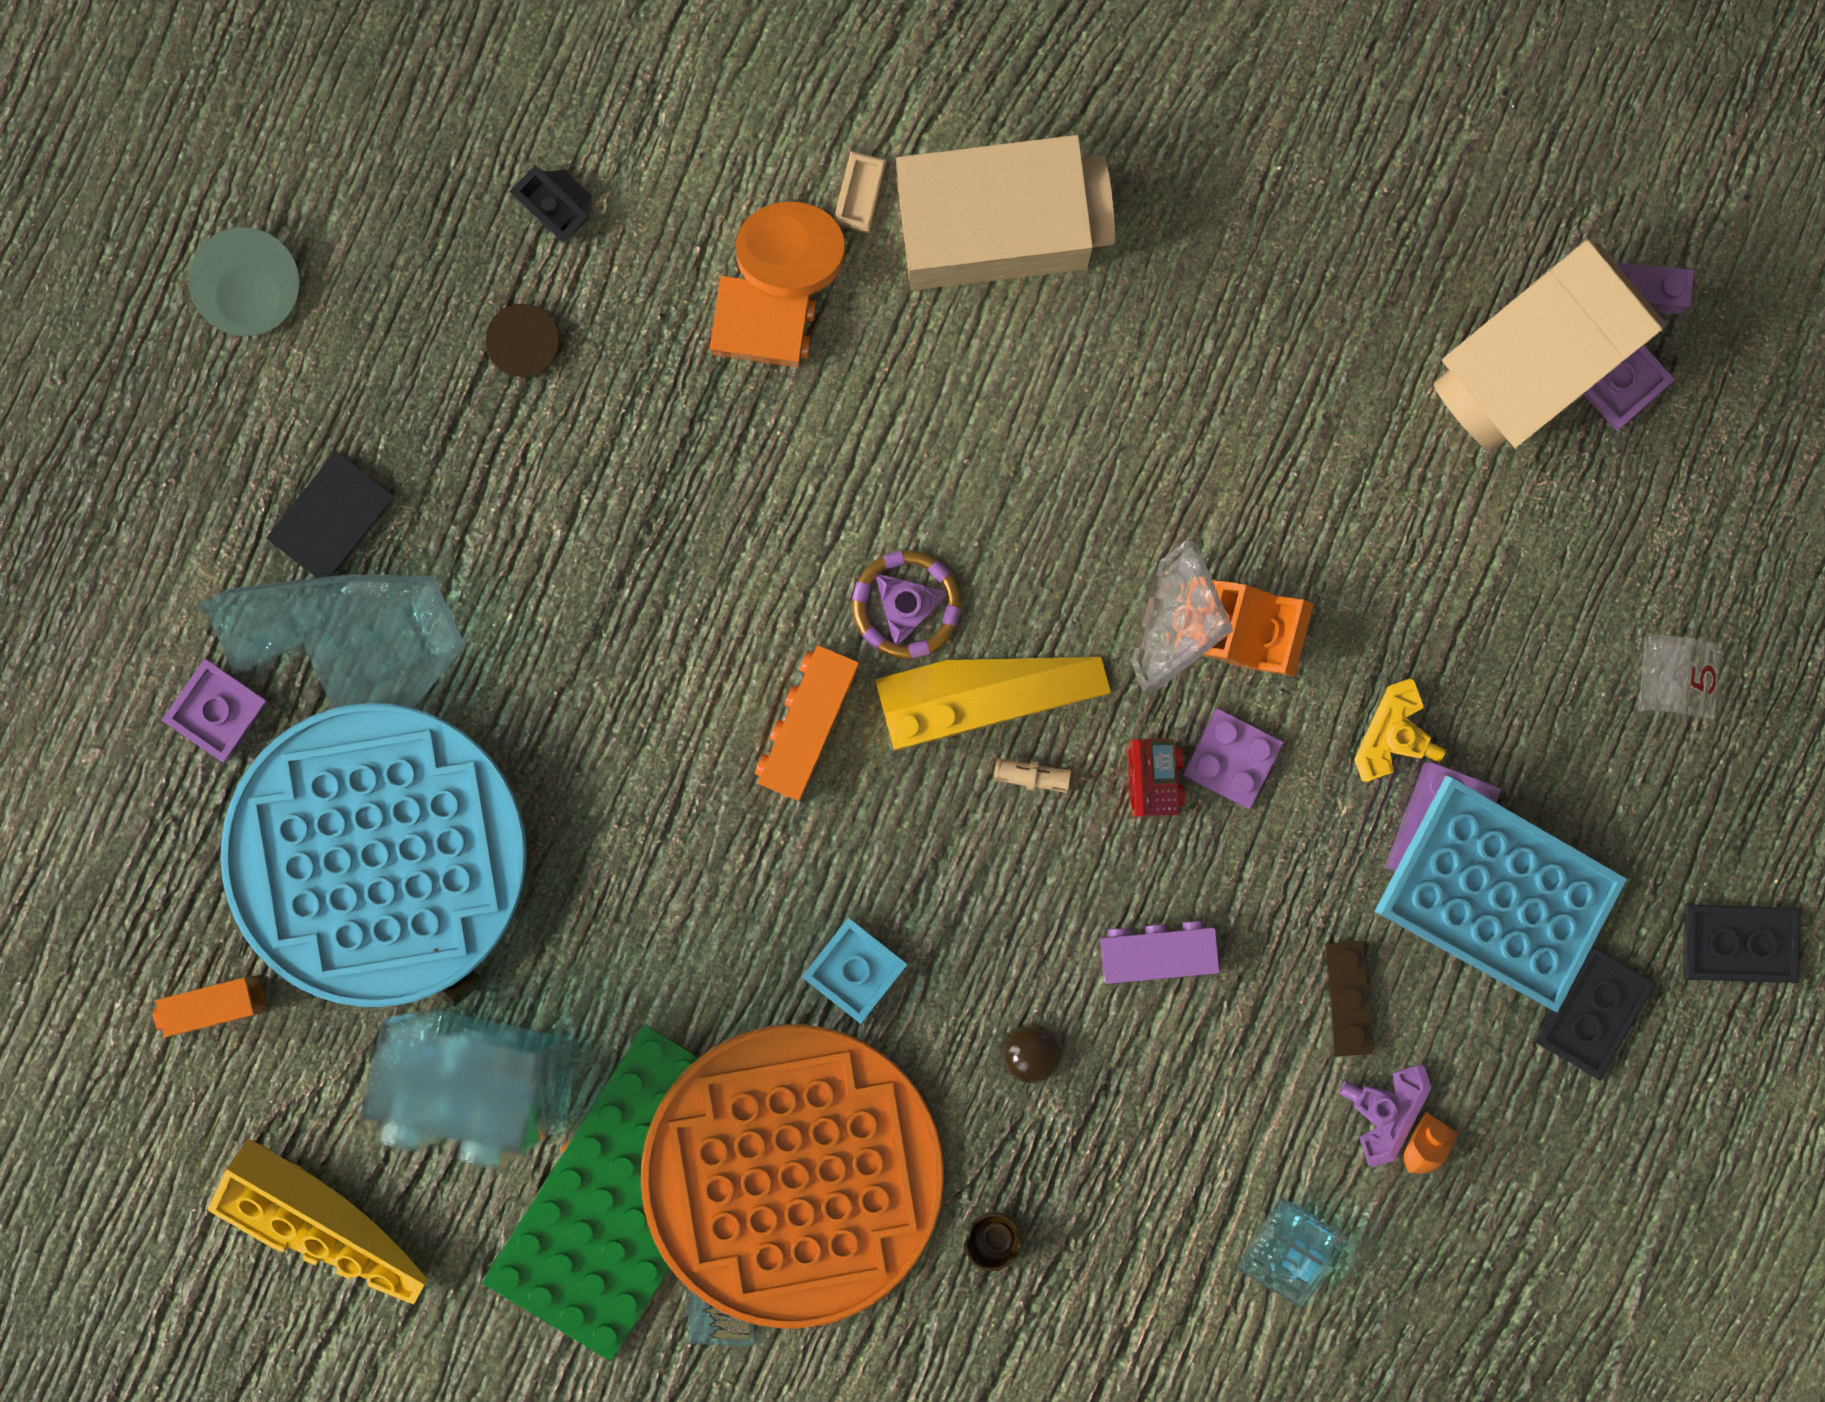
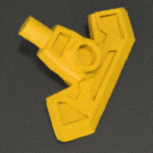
M1407 679L1387 687L1354 758L1362 781L1368 782L1393 773L1390 753L1422 759L1424 755L1440 763L1446 749L1431 743L1432 737L1407 719L1408 716L1424 708L1414 680Z

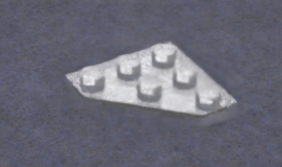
M1186 539L1160 560L1156 574L1161 577L1155 598L1150 597L1141 625L1146 627L1141 647H1135L1131 660L1142 691L1151 695L1233 631L1198 545L1189 539Z

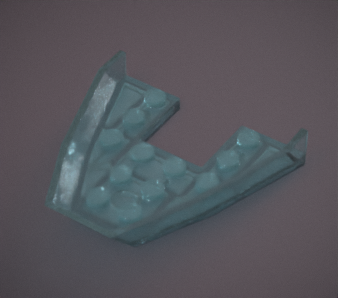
M349 574L228 589L197 604L199 610L207 614L235 675L246 672L304 645L333 709L366 703L393 704L415 708L465 646L434 576ZM275 737V738H273V739L267 741V742H266L267 746H268L271 742H273L277 737Z

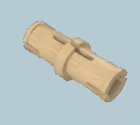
M997 758L993 781L1026 786V790L1033 791L1034 788L1067 794L1071 770L1038 765V761L1032 760L1030 763Z

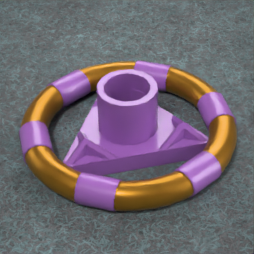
M899 550L879 557L863 571L856 582L852 597V611L859 632L874 649L891 657L914 659L934 652L950 638L958 624L961 612V597L954 577L939 560L922 552ZM905 564L918 565L927 569L942 584L945 591L879 574L886 569ZM875 578L894 643L886 640L871 625L867 616L866 603L871 584ZM947 597V606L939 630L927 640L909 645H900L938 604Z

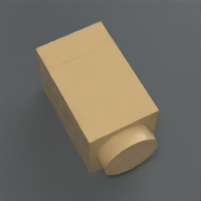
M1078 135L896 157L897 186L910 291L1084 270L1088 267L1092 248L1115 244L1112 192L1105 155L1081 157Z
M1595 237L1584 241L1445 356L1442 362L1449 370L1433 384L1452 414L1483 448L1492 452L1506 440L1516 448L1666 326V322Z

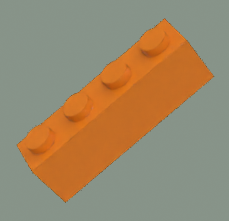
M817 645L814 652L809 650L806 652L799 671L805 673L799 687L792 685L784 704L790 707L784 721L777 720L769 740L775 742L770 755L762 754L754 774L760 776L758 784L801 802L859 668V662Z

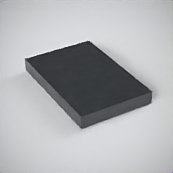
M335 451L268 534L266 539L319 581L327 585L396 497Z
M1684 904V980L1799 983L1800 908Z
M1592 945L1558 1012L1550 1010L1533 1042L1595 1079L1601 1080L1656 982Z

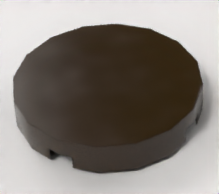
M514 304L503 308L492 318L486 330L485 346L490 360L500 371L513 378L529 379L543 374L556 360L560 351V334L556 323L544 310L532 304Z

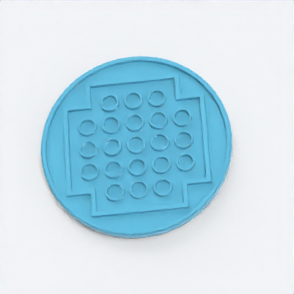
M366 703L330 709L303 720L278 736L259 754L239 782L230 801L221 839V870L227 901L238 927L253 950L271 969L301 990L332 1002L358 1007H385L418 1001L446 989L469 974L490 954L509 927L518 907L526 874L527 846L521 811L511 786L493 758L475 740L451 723L421 710L393 704Z

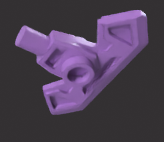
M1419 1064L1393 1072L1395 1093L1365 1085L1361 1089L1346 1080L1342 1084L1339 1094L1354 1102L1353 1106L1377 1127L1359 1136L1369 1166L1375 1167L1395 1160L1431 1090L1425 1066Z

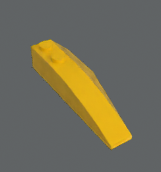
M1101 657L945 660L875 679L894 752L1111 693Z
M249 1138L227 1167L208 1207V1211L273 1249L284 1253L288 1247L303 1253V1261L313 1265H317L319 1260L335 1266L337 1268L336 1274L348 1279L358 1276L367 1279L369 1287L413 1305L428 1280L392 1239L343 1196L311 1174L305 1172L299 1165L288 1162L273 1153L268 1147L257 1144Z

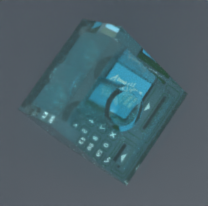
M1282 1197L1264 1219L1236 1269L1301 1308L1335 1269L1347 1236Z

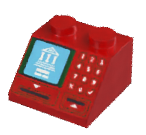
M1137 739L1129 741L1127 748L1131 818L1179 815V807H1185L1184 785H1177V770H1183L1182 747H1175V739Z

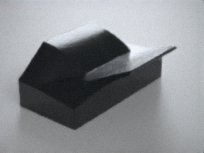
M534 165L509 191L544 228L564 245L590 218L588 207L592 196L564 169L544 171Z

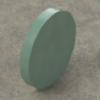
M235 227L216 233L200 246L190 266L189 289L195 307L212 326L236 336H254L277 327L290 314L299 292V275L292 255L278 239L259 229Z

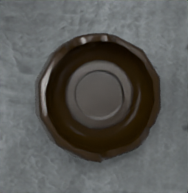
M1025 1024L1008 1032L1001 1042L999 1056L1008 1074L1019 1081L1034 1084L1048 1080L1057 1070L1061 1052L1059 1044L1056 1043V1039L1052 1034L1032 1024Z
M1002 1212L985 1213L969 1225L966 1240L963 1244L964 1251L971 1264L983 1271H1000L1011 1266L1017 1260L1022 1249L1023 1233L1015 1219Z

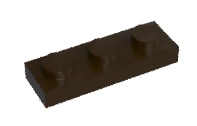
M1364 941L1324 943L1333 1056L1373 1054Z

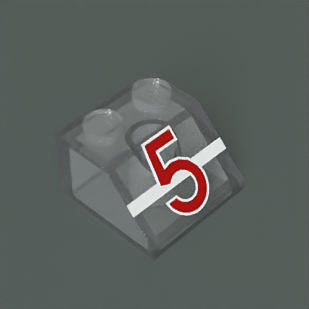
M1658 634L1646 637L1638 712L1714 720L1722 645L1694 638Z

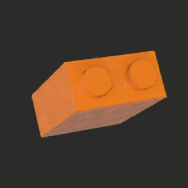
M720 276L710 342L711 354L714 356L800 368L801 358L808 359L811 337L805 336L807 321L814 322L816 300L810 299L811 294L793 298L778 297L757 289L746 279Z
M259 975L155 1000L157 1008L153 1009V1018L157 1030L163 1031L165 1038L266 1013L269 1010Z

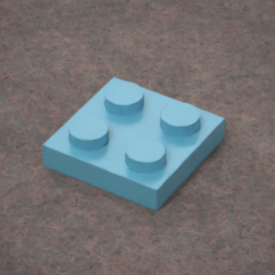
M848 918L803 974L802 978L861 1024L908 964Z

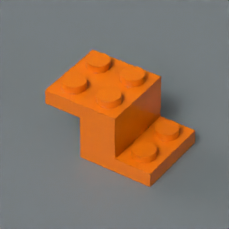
M1194 578L1176 650L1188 654L1212 657L1245 669L1295 677L1314 603L1302 599L1276 596L1245 584Z

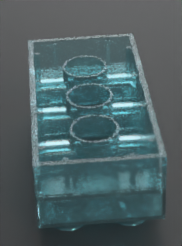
M435 1008L383 1020L360 1118L382 1123L378 1142L412 1151H426L428 1144L438 1145L440 1138H453L462 1140L458 1160L487 1168L506 1169L507 1162H516L517 1155H526L528 1149H535L538 1142L559 1129L578 1040Z

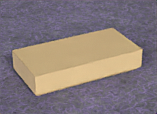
M850 151L834 220L839 227L869 234L887 160Z

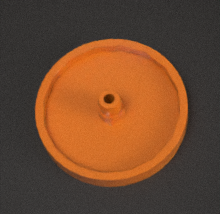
M802 202L774 203L754 212L739 229L736 239L738 267L750 284L765 293L790 298L807 296L828 286L839 274L844 261V237L837 222L820 208Z

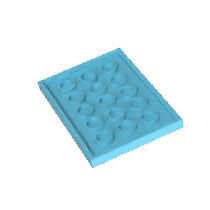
M1445 776L1374 912L1550 1010L1558 1012L1627 879L1454 778Z

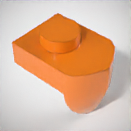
M1426 1112L1419 1119L1404 1151V1163L1408 1173L1425 1174L1438 1169L1446 1161L1458 1132Z

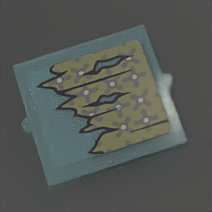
M689 1291V1308L685 1310V1315L688 1316L687 1344L754 1346L755 1324L727 1315L704 1302L692 1291Z

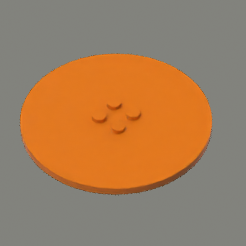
M783 1024L750 1030L723 1041L697 1058L680 1074L660 1102L650 1123L641 1162V1190L647 1223L655 1244L674 1274L690 1291L717 1310L745 1322L774 1328H806L836 1322L866 1309L888 1294L904 1279L926 1248L939 1215L944 1186L943 1154L938 1131L922 1095L907 1075L892 1060L868 1043L844 1032L807 1024Z

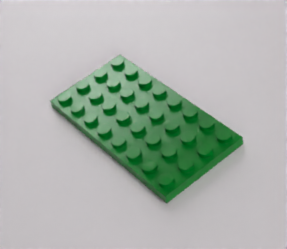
M644 1024L482 1280V1284L610 1362L670 1268L655 1244L647 1223L641 1190V1162L650 1123L660 1102L680 1074L699 1058L647 1024Z

